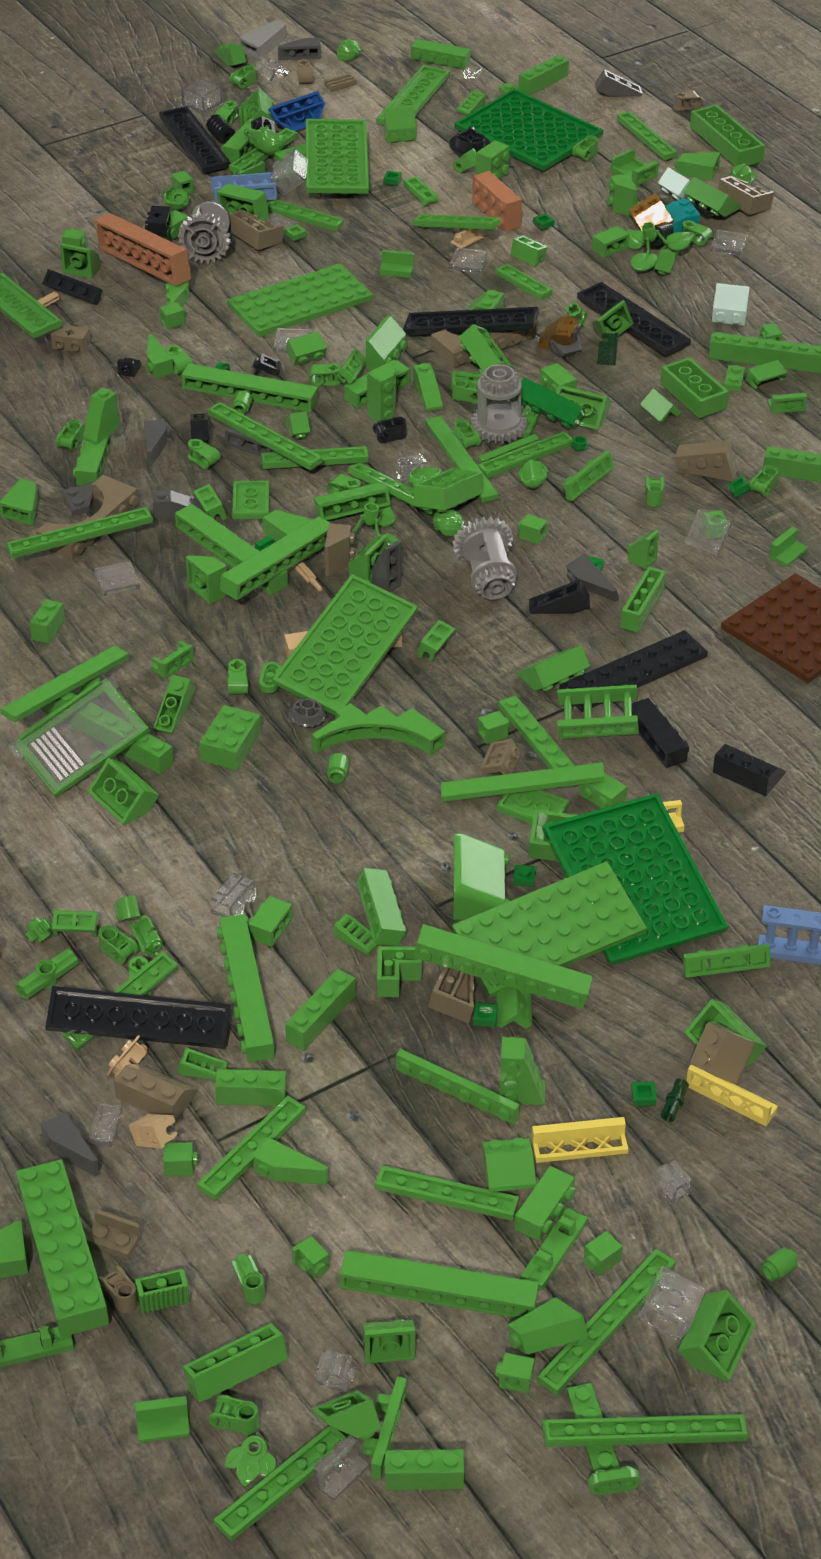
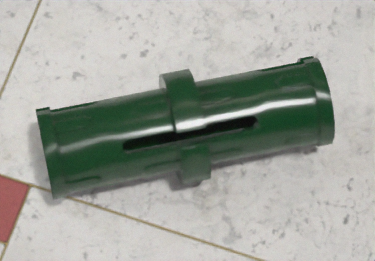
M676 1079L672 1091L666 1096V1105L661 1112V1118L665 1121L671 1115L669 1122H673L678 1109L684 1104V1095L689 1088V1083L684 1079L681 1086L679 1085L681 1079Z

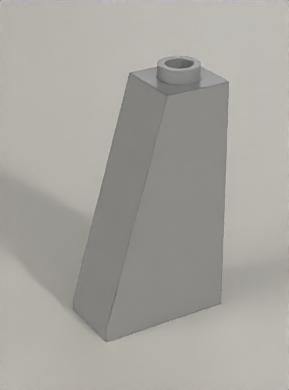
M277 20L239 37V45H243L244 53L260 60L286 38V24Z

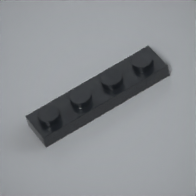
M50 269L47 270L42 282L47 287L97 305L103 291L98 287Z

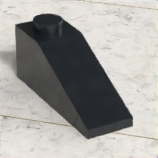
M208 413L191 414V440L200 439L206 443V441H209Z
M580 579L529 599V612L531 614H570L590 607V595Z

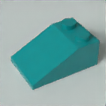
M689 199L673 201L665 206L673 220V223H671L674 228L673 233L683 232L682 224L684 221L690 220L697 224L700 223V213Z

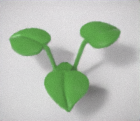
M653 222L644 223L642 230L627 229L626 232L629 233V249L637 250L643 245H647V253H638L632 257L631 267L635 271H646L656 265L658 258L656 254H650L649 242L654 241L657 235L664 244H668L670 250L679 251L689 246L695 234L693 232H677L667 236L666 241L659 230L655 229Z
M375 503L365 504L364 514L360 515V519L352 533L356 534L364 520L367 525H375L377 538L380 537L378 526L387 527L395 522V515L390 505L379 508ZM385 534L388 535V546L398 541V538L394 535Z

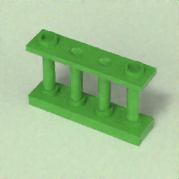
M637 685L557 690L559 705H564V720H557L559 739L639 734L638 716H632L631 701L638 700ZM623 701L624 716L612 717V702ZM604 702V717L592 718V703ZM572 704H584V719H572Z

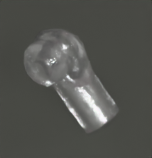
M481 67L470 72L469 68L463 70L466 79L477 78L483 73Z

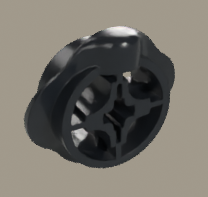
M469 127L465 132H460L452 137L449 146L456 154L462 156L473 148L478 152L491 142L483 134L478 133L476 128Z

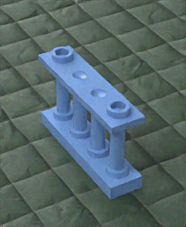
M272 172L211 177L212 193H214V201L218 203L217 191L228 183L266 192L267 200L277 199L276 182H273Z
M764 905L762 924H768L767 934L759 935L758 945L768 944L770 946V958L821 965V943H819L821 913ZM776 927H790L788 938L775 937ZM798 929L812 931L810 942L797 940Z

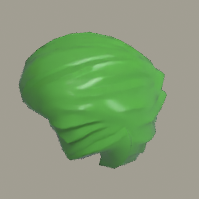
M345 39L337 47L338 61H352L355 57H359L361 53L360 44L352 39Z
M170 187L163 195V201L166 206H170L171 211H179L186 208L190 197L183 188L173 189Z
M529 460L518 471L519 480L526 488L537 489L547 480L548 469L540 461Z
M426 466L420 470L419 467H416L408 476V482L414 488V484L437 475L442 470Z
M449 508L447 512H436L434 514L433 527H435L436 532L441 531L444 536L458 535L457 530H463L464 520L459 512Z

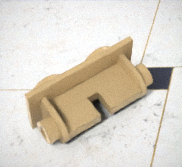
M467 229L456 233L454 240L450 241V243L463 249L484 238V236L480 234V230Z
M139 1035L133 1042L130 1039L121 1049L123 1053L120 1057L117 1054L108 1064L111 1068L107 1076L113 1072L116 1078L126 1065L132 1064L129 1062L130 1060L134 1064H138L147 1055V1046L137 1042L140 1038Z

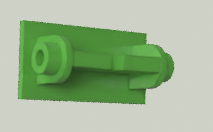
M142 915L136 924L129 922L133 931L132 934L140 945V950L146 955L158 956V950L162 948V940L157 931L153 930L155 927L150 917Z

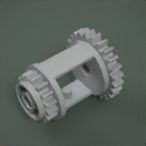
M207 201L197 205L192 211L191 216H188L186 221H183L178 233V237H180L178 243H182L181 247L187 249V252L190 254L189 259L195 257L194 262L200 259L201 264L204 260L209 264L210 259L216 262V257L221 259L222 255L226 254V250L229 248L228 244H230V239H228L230 233H227L230 226L228 212L221 204Z
M502 364L492 365L485 369V372H482V376L478 380L476 413H473L471 425L479 433L482 441L488 439V443L494 441L495 444L498 441L504 444V441L511 443V439L516 441L517 437L521 438L522 434H525V430H527V417H525V413H521V380L517 376V372H514L511 367ZM487 398L497 401L508 400L509 403H512V406L506 404L487 405Z
M482 517L481 521H478L476 518L475 523L469 521V526L462 525L463 530H457L458 535H454V541H452L454 552L457 558H461L462 562L466 561L467 564L471 565L470 582L478 595L481 594L482 598L490 600L501 599L507 596L512 588L515 587L514 582H516L517 578L516 568L513 563L508 561L506 554L509 551L508 547H512L511 542H513L511 528H509L508 524H505L504 520L500 522L499 518H496L494 521L492 517L488 520Z

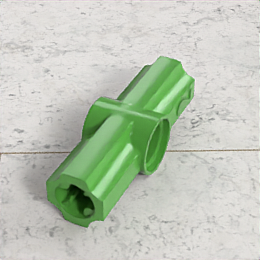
M68 949L51 960H42L36 965L34 972L15 984V989L22 999H29L43 988L50 989L52 986H55L59 977L78 965V959L74 952Z

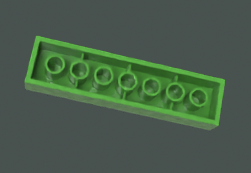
M60 1159L17 1170L18 1189L60 1338L109 1325L106 1303L63 1160Z

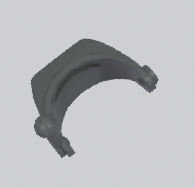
M580 324L576 325V333H574L576 342L574 344L564 346L556 343L553 338L549 340L550 348L555 355L565 358L573 356L576 352H582L579 335Z

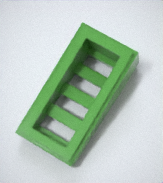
M474 90L457 108V112L464 115L471 114L485 105L486 95Z
M347 913L334 925L335 937L367 955L379 945L374 944L371 931Z
M185 1048L177 1073L184 1076L216 1081L217 1072L214 1071L215 1067L226 1069L229 1062Z

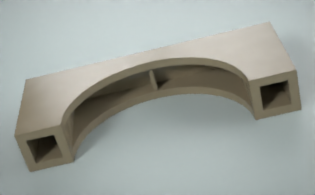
M512 304V305L507 306V307H504V308H518V307L515 306L514 304ZM536 324L534 329L529 331H498L489 334L502 350L536 337ZM447 330L431 334V349L453 368L472 361L469 357L471 354L460 345L459 335L452 334Z
M102 475L92 483L93 498L102 504V507L96 514L86 520L73 524L46 522L36 530V535L128 512L139 503L138 489ZM99 537L48 550L73 560Z

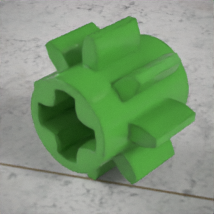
M37 916L26 925L28 931L25 935L31 942L36 939L40 943L52 933L49 930L52 924L47 917L41 920Z

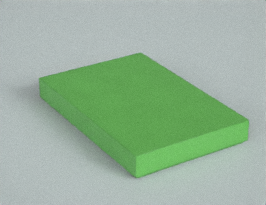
M233 481V519H262V517L269 514V481Z
M541 790L510 793L503 796L496 807V811L532 824L535 809L565 813L570 805V801Z

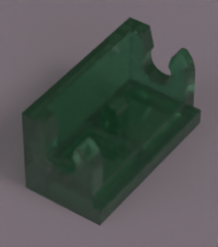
M615 332V334L604 333L601 337L608 338L609 341H599L597 364L616 365L618 332Z

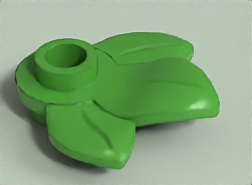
M253 1435L247 1437L243 1441L242 1446L233 1448L227 1454L225 1467L237 1469V1477L241 1485L247 1487L259 1474L266 1477L276 1469V1461L267 1452L265 1440L260 1436ZM256 1444L259 1446V1449L256 1452H251L249 1450L251 1445Z

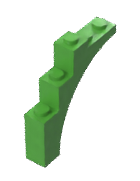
M349 703L336 712V719L334 721H331L328 725L311 735L312 750L316 753L342 742L372 738L406 743L419 748L429 755L445 746V731L413 708L397 717L383 706H379L366 715Z

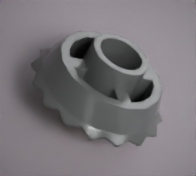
M310 698L296 701L288 712L292 723L305 728L320 725L321 722L325 721L324 718L326 717V711L322 705Z

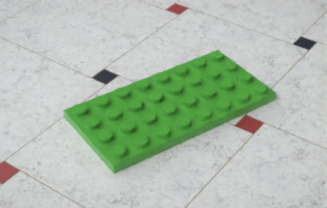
M306 119V193L369 194L366 120Z
M335 264L316 272L307 273L291 280L263 287L244 295L235 296L227 300V305L258 337L371 301L373 300V294L342 264Z
M351 574L273 677L272 684L302 699H314L322 705L325 711L336 716V712L351 703L414 617L418 611V606Z
M604 862L453 924L452 930L455 934L565 967L647 932V927L608 862ZM478 977L489 998L496 996L507 987L506 985Z

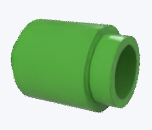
M246 391L237 392L232 403V409L243 415L246 414L251 405L252 396Z
M335 753L329 757L327 776L331 782L341 783L347 777L349 765L347 756Z
M782 1247L764 1260L761 1270L769 1281H779L798 1267V1257L793 1250Z

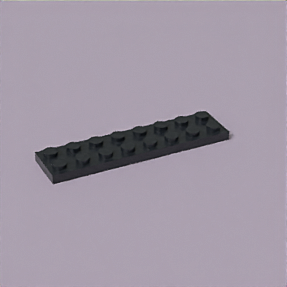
M187 106L159 112L160 119L202 174L229 168L230 160Z
M603 282L577 293L578 300L601 315L624 300L634 323L626 331L666 357L691 344L690 338Z
M518 307L409 313L403 331L406 335L410 336L431 335L442 330L463 334L473 324L490 332L529 331L535 327L539 308Z
M684 630L560 684L559 690L637 685L638 688L706 658L708 651ZM592 703V708L602 703ZM574 704L581 712H584V704Z
M52 986L45 1028L46 1031L135 1040L139 1035L140 1038L138 1040L225 1049L231 1005Z

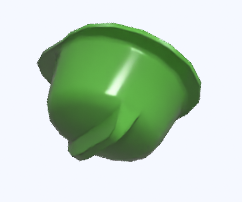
M746 163L735 165L729 175L748 182V186L757 177L756 173L751 171Z

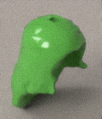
M268 125L263 128L260 127L258 130L245 128L244 135L249 138V142L267 155H274L275 152L282 151L284 148V136L279 135L277 132L274 133L269 129Z

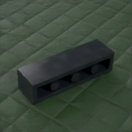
M649 698L632 703V716H638L639 735L662 764L669 768L686 762L689 745L681 738L678 731L672 727L667 717L663 716L659 711L658 706L653 704Z

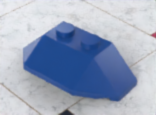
M319 91L275 105L268 108L276 123L284 128L298 132L306 129V119H320L325 102Z

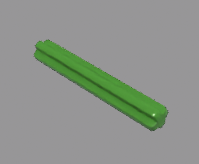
M532 434L482 454L478 457V461L481 464L539 441V437L536 434Z

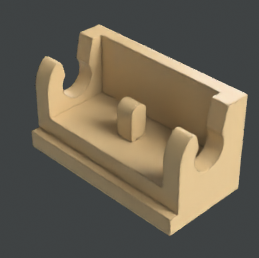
M147 1114L128 1125L135 1144L139 1147L163 1148L165 1147L164 1144L174 1139L178 1133L173 1131L168 1135L166 1132V1128L175 1122L173 1115Z

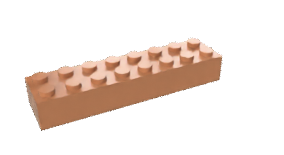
M111 213L94 219L99 249L175 286L191 279L187 249Z

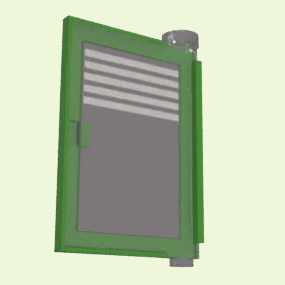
M107 678L101 682L98 680L18 736L19 739L8 745L9 750L17 761L21 762L25 759L55 797H58L99 768L108 758H113L150 732L149 727L116 690L119 687L113 678L109 681Z

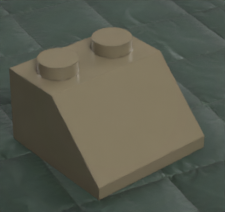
M329 524L325 542V576H330L348 567L350 559L354 558L355 547H352V544H354L355 533H351V525Z
M707 1022L689 1064L716 1077L738 1084L756 1043L718 1023Z

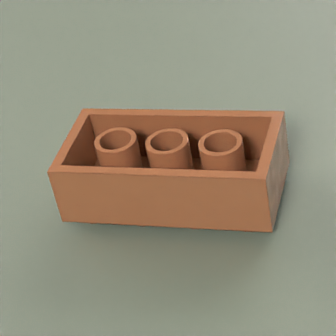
M490 171L474 175L472 203L486 216L500 217L501 224L498 227L504 232L521 227L522 199Z

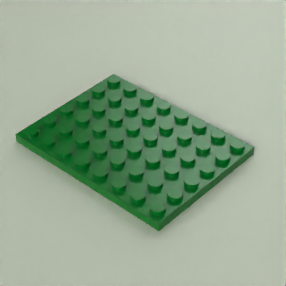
M515 88L454 123V128L461 132H465L469 127H474L478 133L483 134L490 142L496 140L510 146L509 153L511 156L541 171L547 170L571 155L573 147L587 136L599 138L603 135V129Z
M658 793L543 825L542 830L566 878L608 862L647 927L646 933L603 951L609 966L720 934L728 930V925Z

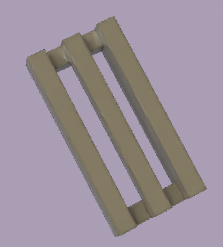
M350 73L324 80V85L330 91L357 84V79L351 76Z

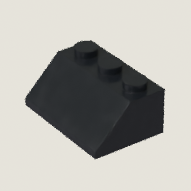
M724 744L714 757L713 773L763 796H767L786 773L785 770L727 744Z

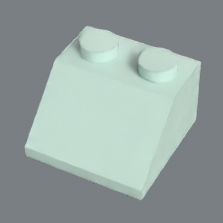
M668 167L658 181V184L662 186L661 190L667 194L671 192V196L676 200L687 199L688 197L683 192L690 180Z
M717 283L712 322L745 326L750 287Z

